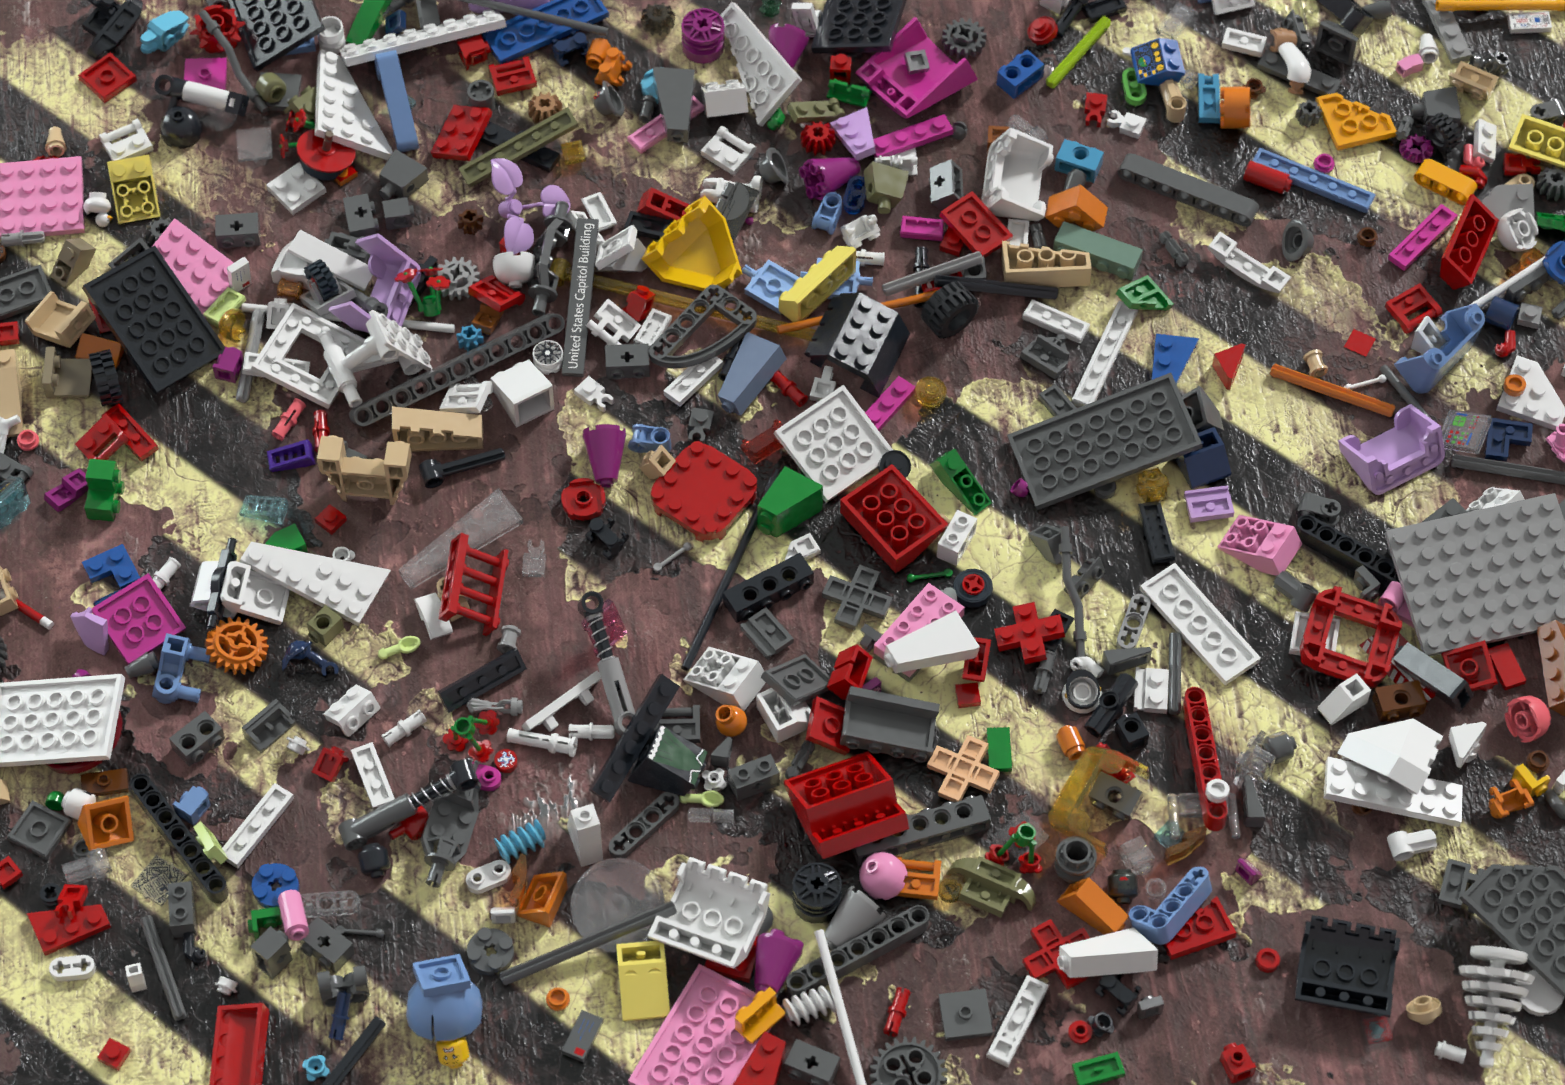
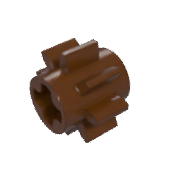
M466 209L462 214H458V229L463 228L464 234L475 235L478 230L483 229V215H478L477 209Z

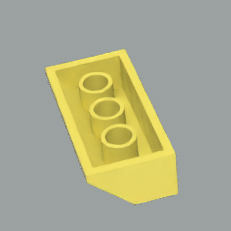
M1522 114L1508 149L1565 168V128Z
M836 246L832 251H827L818 264L812 265L803 278H798L789 291H784L780 295L779 311L792 322L805 320L856 272V249L854 247Z

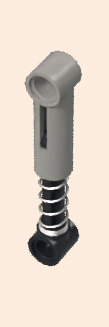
M589 591L581 597L577 607L579 613L589 623L588 628L592 631L591 638L595 641L594 648H597V657L600 658L597 666L613 715L614 728L616 733L622 736L626 729L622 725V719H629L631 721L635 710L619 658L613 656L611 650L613 646H610L609 636H607L605 630L607 627L604 626L602 621L604 618L602 615L603 598L598 592ZM587 599L594 601L595 609H589L585 601Z

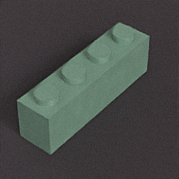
M1064 221L1054 240L1053 251L1066 249L1088 252L1092 267L1131 281L1141 263L1143 249Z

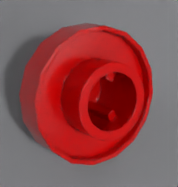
M1049 16L1039 17L1029 25L1027 30L1028 36L1036 45L1047 44L1056 37L1058 26L1054 19Z

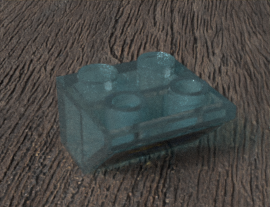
M9 476L0 484V529L9 525L12 519L20 512L25 511L31 503L24 480L20 477Z

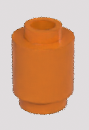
M595 38L592 40L586 54V64L589 67L599 69V65L604 62L607 50L611 48L610 43L606 39Z
M1070 725L1061 727L1058 730L1056 739L1065 757H1068L1070 761L1080 759L1086 753V746L1078 729Z

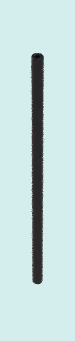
M774 468L758 504L780 474V469ZM757 506L681 666L685 671L690 670L723 600V592L728 589L758 525Z

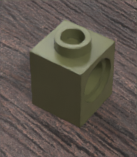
M326 605L307 622L309 637L314 642H320L325 647L344 629L342 617ZM322 626H328L325 629H320Z

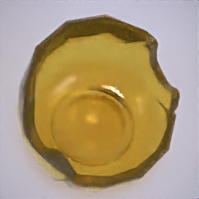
M232 308L220 317L218 330L223 338L233 343L241 342L238 336L246 332L243 326L245 323V313L238 308Z

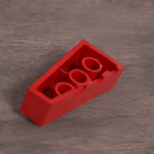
M764 1031L733 1085H776L786 1053V1041Z

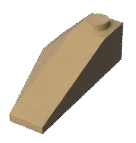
M15 349L0 350V417L9 419L18 415L21 423L10 428L8 438L19 436L20 432L24 430L20 369Z

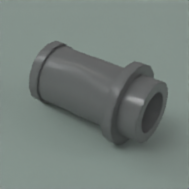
M650 95L644 96L640 102L642 107L638 119L639 121L642 120L643 123H648L652 120L653 110L657 105L656 99Z

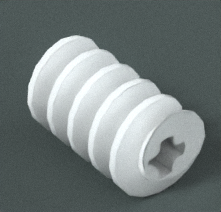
M822 985L818 986V993L814 989H810L809 996L802 992L800 993V999L794 995L791 997V1003L787 998L782 1001V1008L785 1011V1017L790 1027H792L791 1021L800 1026V1018L802 1017L808 1023L810 1014L815 1019H818V1011L827 1016V1008H830L833 1013L836 1012L830 991Z

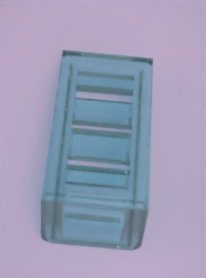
M246 495L239 514L243 517L282 525L289 507L288 500L281 497ZM254 503L252 510H247L249 504ZM258 504L261 505L260 511L256 510Z

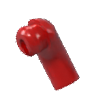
M1460 166L1459 173L1471 176L1477 184V189L1485 187L1487 177L1479 167Z
M1505 331V342L1495 346V353L1499 357H1506L1515 351V331Z

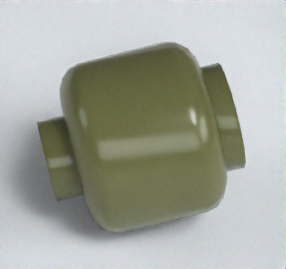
M272 72L260 76L255 85L260 96L268 103L280 101L287 90L285 82Z

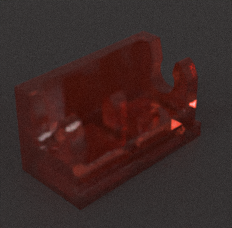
M778 419L773 421L772 427L752 440L747 441L744 439L741 441L743 444L740 445V449L754 465L783 447L774 435L775 430L783 426Z

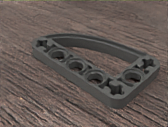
M714 284L709 285L650 346L649 358L654 364L671 369L686 368L706 362L725 352L745 337L747 332H750L756 326L757 314L751 307L722 287ZM716 293L718 294V297L713 296V297L710 299V294H712V295H715ZM733 303L737 307L733 311H728L725 309V306ZM698 306L706 308V311L701 314L696 313L694 310ZM715 310L738 325L728 335L700 351L687 355L672 356ZM743 316H744L745 318H748V317L750 316V317H751V321H750L749 319H747L746 321H744V320H743ZM686 320L692 322V326L689 328H684L680 324ZM676 335L679 339L671 343L667 341V337ZM662 350L663 355H655V351L659 353Z

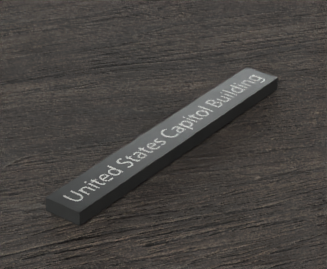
M577 218L562 376L584 377L589 330L586 325L590 319L599 219Z

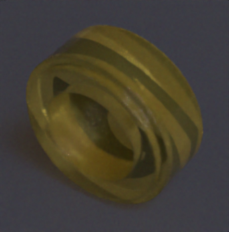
M953 878L941 881L938 891L940 899L947 903L959 900V894L962 890L961 884Z

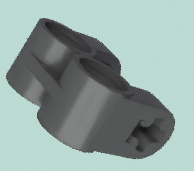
M365 965L353 967V972L346 974L344 977L330 975L329 971L317 972L319 991L324 1006L335 1007L339 992L352 994L351 1003L364 1002L370 998Z

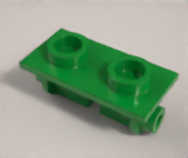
M830 79L826 98H837L838 101L866 108L872 91L867 89V86L848 85L846 82Z

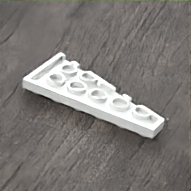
M731 2L720 15L724 21V32L726 38L730 41L731 52L736 58V66L741 80L746 87V92L750 96V104L752 109L755 110L757 124L763 127L802 79L736 3Z
M256 542L249 544L240 559V563L250 565L252 570L321 607L326 605L340 617L356 626H359L391 572L389 569Z

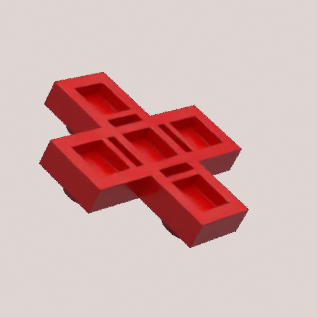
M1035 602L1013 606L1016 624L994 629L999 652L1021 647L1025 664L1047 660L1043 642L1065 637L1061 615L1038 619Z
M1051 919L1031 929L1030 934L1041 950L1024 958L1022 963L1032 978L1039 980L1055 971L1067 990L1088 979V976L1070 978L1059 968L1057 963L1059 946L1090 939L1084 927L1064 938Z

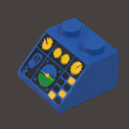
M1157 38L1135 46L1130 50L1138 83L1160 86L1166 80L1171 79L1178 83L1185 74L1177 40Z

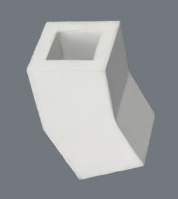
M140 963L125 966L132 993L147 989Z

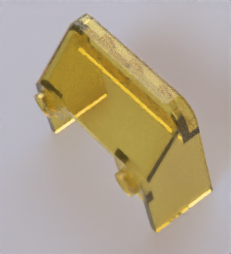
M1095 746L1086 748L1048 814L1050 826L1069 837L1078 836L1089 840L1097 852L1106 856L1108 853L1107 844L1087 834L1091 824L1090 817L1079 808L1100 770L1114 774L1125 768L1148 780L1150 777L1149 767L1116 750Z

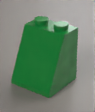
M784 466L757 505L758 529L766 535H772L777 538L819 513L823 508V485Z

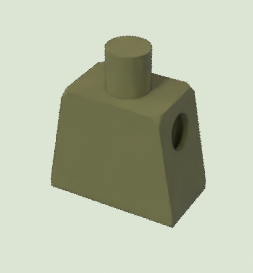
M874 161L864 170L866 199L869 202L878 204L879 213H890V208H895L902 200L909 171Z

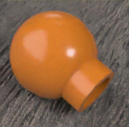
M722 705L716 710L717 728L721 734L727 737L738 736L747 726V716L737 706Z

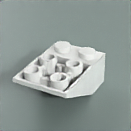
M712 647L706 649L683 679L684 682L719 703L734 705L743 711L746 710L766 683L761 678L764 669L759 661Z

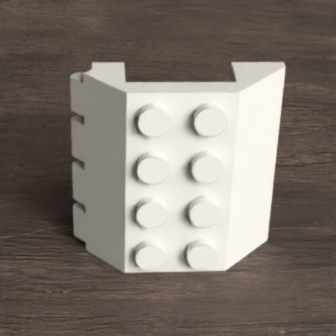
M690 857L687 864L682 862L676 874L679 884L671 901H673L677 913L668 918L657 915L647 937L734 969L747 958L766 917L771 894L766 892L768 884L751 879L748 886V877L731 871L728 878H726V869L709 864L705 870L706 862Z

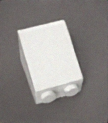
M530 360L519 362L512 368L498 372L490 378L493 383L494 394L516 428L555 409L552 384Z

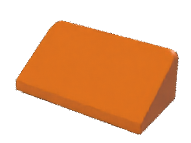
M82 333L76 359H89L88 354L110 349L115 369H117L124 349L119 342Z

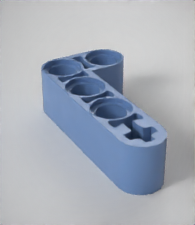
M1204 867L1192 868L1156 910L1143 905L1130 909L1129 919L1131 927L1140 932L1148 941L1155 944L1163 945L1171 941L1211 894L1212 886L1207 869Z

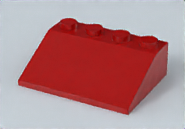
M893 464L840 499V513L895 573L913 562L948 527V523Z

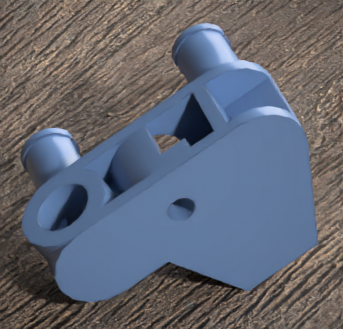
M166 633L152 697L163 704L175 702L178 698L198 703L201 689L183 686L181 679L186 661L189 659L209 664L210 655H206V649L192 646L189 638Z

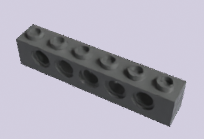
M982 795L977 797L968 796L959 802H947L941 805V807L934 809L925 808L916 814H906L909 829L899 832L902 836L895 837L890 835L879 839V843L870 842L853 848L852 852L857 866H861L867 857L874 853L886 852L896 856L990 829L991 818ZM965 814L968 817L960 818L958 815ZM939 820H943L946 822V824L940 825L936 822ZM920 826L923 827L924 830L917 831L914 828Z

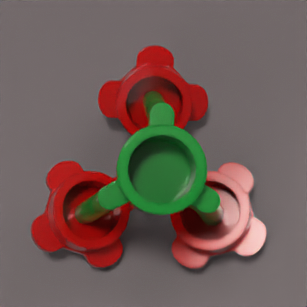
M1025 821L1009 829L1008 834L1011 838L1004 846L992 844L989 847L990 851L984 855L985 859L1005 867L1004 863L1009 860L1007 849L1013 843L1017 848L1028 846L1029 852L1020 855L1018 861L1021 863L1019 867L1020 872L1024 874L1042 872V866H1040L1041 857L1034 852L1037 844L1035 841L1036 830L1030 823Z

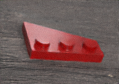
M1216 896L1205 908L1198 909L1195 915L1183 925L1172 940L1163 945L1170 959L1173 960L1236 938V931Z
M102 905L75 908L73 919L68 917L67 912L63 913L61 918H56L55 910L27 913L44 955L51 954L111 928Z

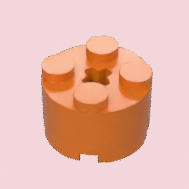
M1220 87V99H1224L1220 103V115H1224L1221 116V129L1250 128V87Z

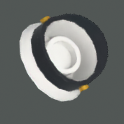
M1085 669L1073 671L1068 676L1062 690V698L1066 706L1077 713H1089L1094 711L1100 704L1099 698L1102 695V691L1096 677Z

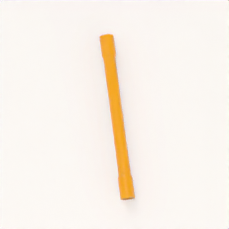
M1436 0L1435 9L1436 11H1565V0Z

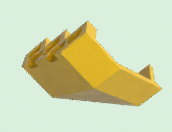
M703 196L684 210L686 214L681 219L674 220L663 231L664 236L658 242L653 241L647 247L642 260L662 282L704 291L706 287L713 284L725 289L726 286L730 285L734 279L743 275L726 218L706 196Z

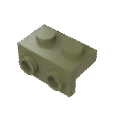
M308 86L300 92L302 96L298 97L295 95L287 102L289 106L284 112L287 114L293 110L296 114L302 108L304 109L306 120H313L316 111V86L313 88Z

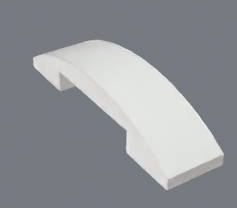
M1221 232L1217 234L1209 244L1208 249L1222 264L1246 281L1262 289L1280 293L1291 277L1275 266L1269 269L1236 248V241Z

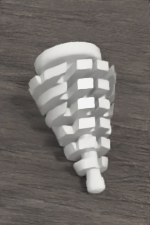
M1471 946L1470 955L1476 959L1489 961L1490 967L1463 965L1458 968L1460 975L1479 980L1462 981L1463 990L1487 996H1465V1001L1469 1006L1486 1009V1011H1468V1016L1473 1021L1484 1023V1026H1472L1473 1035L1483 1037L1482 1041H1474L1476 1049L1482 1050L1479 1065L1483 1068H1492L1494 1066V1052H1500L1503 1046L1496 1043V1038L1505 1039L1509 1033L1505 1029L1497 1028V1025H1514L1516 1020L1515 1017L1501 1014L1499 1011L1518 1012L1523 1004L1502 999L1501 997L1526 998L1529 990L1514 985H1531L1535 977L1525 972L1504 969L1505 964H1524L1528 958V954L1525 952L1493 946Z

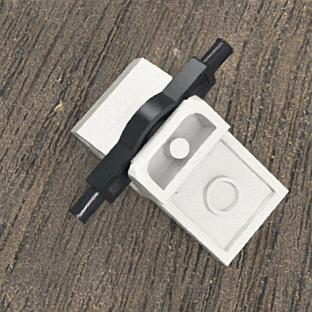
M228 538L226 549L221 550L219 561H205L200 565L190 606L207 611L209 619L206 628L208 630H216L218 619H222V617H231L233 619L237 612L281 625L290 590L260 573L250 570V565L237 562V555L234 553L237 540L235 538Z

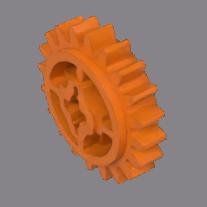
M228 617L227 624L219 620L216 630L208 631L205 641V647H207L206 655H210V662L217 661V669L224 666V673L232 669L234 675H236L237 670H241L242 674L245 675L247 668L254 672L255 665L261 667L262 660L266 659L269 647L267 645L268 637L263 636V629L256 630L257 623L250 626L249 619L242 623L240 617H237L236 622H233L231 617Z

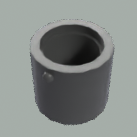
M476 80L470 83L467 88L468 105L490 108L493 112L496 105L493 85L486 80Z

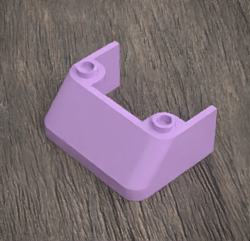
M379 233L357 239L356 244L370 254L368 268L371 274L377 278L370 297H375L379 302L387 305V318L391 321H396L402 327L413 294L407 283L395 282L394 279L397 277V274L406 269H421L419 264ZM418 271L412 280L415 289L421 278V272ZM352 301L329 308V312L352 329L368 332L366 323L371 316Z

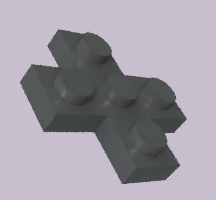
M859 565L852 582L830 575L822 592V598L841 604L834 618L835 624L856 630L863 612L883 620L885 619L893 602V597L873 591L880 577L879 571Z

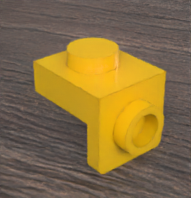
M1524 764L1516 767L1512 779L1516 778L1523 789L1526 788L1531 797L1544 794L1548 790L1547 786L1551 779L1546 775L1537 781Z

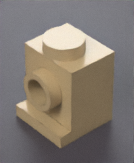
M660 445L656 451L651 450L644 455L639 468L651 480L664 476L676 460Z

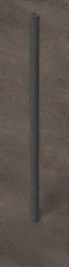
M457 0L607 36L609 31L605 27L493 0Z

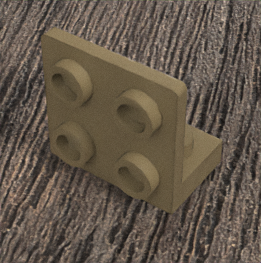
M46 347L42 378L46 398L90 397L92 381L90 359H61L60 355H57L55 347Z

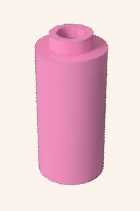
M296 890L284 891L278 897V904L285 935L289 940L299 941L309 933L302 897Z

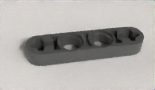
M664 792L615 835L609 842L610 855L617 860L626 858L679 810L680 803L677 794ZM673 800V806L667 805L665 807V801L671 802ZM653 813L658 815L659 819L657 822L650 823L646 820V817ZM635 828L643 832L637 838L632 837L629 833ZM615 845L619 847L623 845L624 850L621 851L620 849H618L617 851H615Z

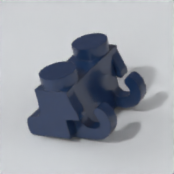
M572 31L570 32L571 38L564 41H557V39L551 41L554 57L561 68L569 64L567 59H562L564 54L576 49L578 51L582 49V57L586 56L589 49L584 33Z

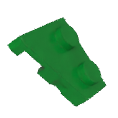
M1536 212L1535 221L1537 225H1540V228H1553L1565 231L1564 215Z
M1148 275L1120 287L1116 292V295L1129 309L1170 310L1174 305Z

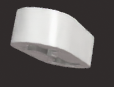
M88 955L68 956L54 959L49 965V971L52 978L56 981H74L92 977L96 971V966L93 959ZM84 963H87L88 967H86V971L81 970V967ZM62 965L64 969L62 973L58 974L57 970Z

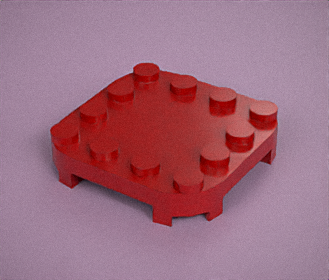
M695 441L681 451L675 458V463L666 474L655 481L651 489V502L656 514L659 516L663 514L695 535V540L700 542L717 538L721 540L726 536L728 528L750 503L753 505L755 502L757 478L747 468L714 447L703 444L700 441Z

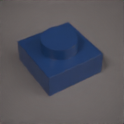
M399 9L385 17L386 35H397L406 30V12Z

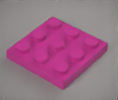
M149 573L92 608L94 615L107 619L108 637L128 665L145 652L150 653L163 645L166 633L177 636L186 630L185 625Z

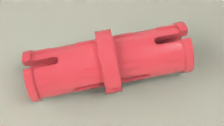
M295 398L288 410L281 414V420L271 432L273 437L283 441L291 427L297 424V418L306 407L302 400ZM293 413V416L290 418V420L285 426L284 424L286 423L290 415Z

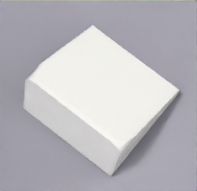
M515 907L492 908V923H515Z

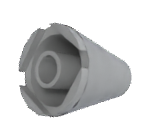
M854 886L848 888L824 932L830 950H834L871 930L887 917L884 912L880 915L876 911L879 906L863 892L858 890L855 893Z

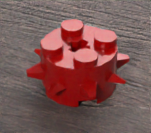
M223 5L205 7L203 10H206L212 20L219 24L221 27L220 31L232 48L235 49L237 42L241 41L238 28L245 25V22L237 21L234 8L228 10ZM195 15L196 29L190 31L189 34L198 35L199 47L205 48V51L208 53L224 52L225 50L215 36L211 35L206 29V24L199 15Z

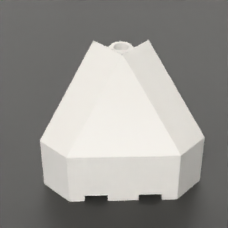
M1409 719L1345 734L1347 737L1340 747L1338 754L1342 756V760H1351L1378 772L1404 786L1409 793L1416 795L1430 774V765L1435 760L1438 751L1436 747L1441 742L1443 736L1417 720Z

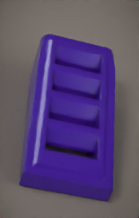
M308 439L267 451L269 470L271 472L308 467L316 464L314 447ZM285 455H288L289 460L286 461ZM276 456L280 457V463H277Z

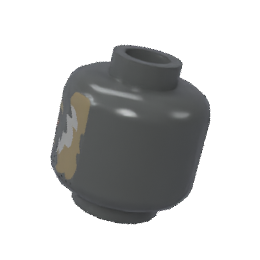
M1284 731L1267 735L1261 744L1263 757L1266 761H1270L1273 764L1292 759L1294 750L1297 749L1294 737H1289Z

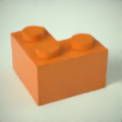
M1078 185L1050 196L1045 218L1057 228H1060L1064 221L1070 224L1076 223L1079 227L1090 231H1096L1104 228L1108 207L1082 185Z

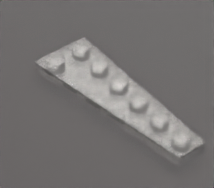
M498 488L398 569L399 574L412 590L447 569L451 541L460 533L469 535V547L479 550L523 524V518Z

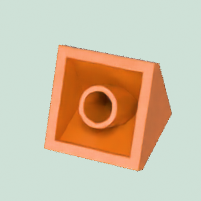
M127 795L83 805L77 824L89 851L134 841L129 797Z
M561 871L534 875L516 915L550 928L568 889L566 873Z

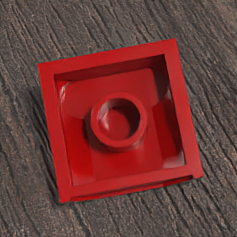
M1485 640L1441 653L1445 667L1466 680L1472 691L1479 689L1483 691L1490 690L1498 684Z

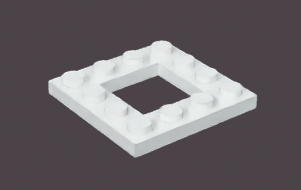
M292 303L254 361L251 370L329 409L340 392L329 370V366L319 379L283 361L300 333L321 342L318 338L319 335L325 331H330L336 345L342 348L345 356L365 343V339Z

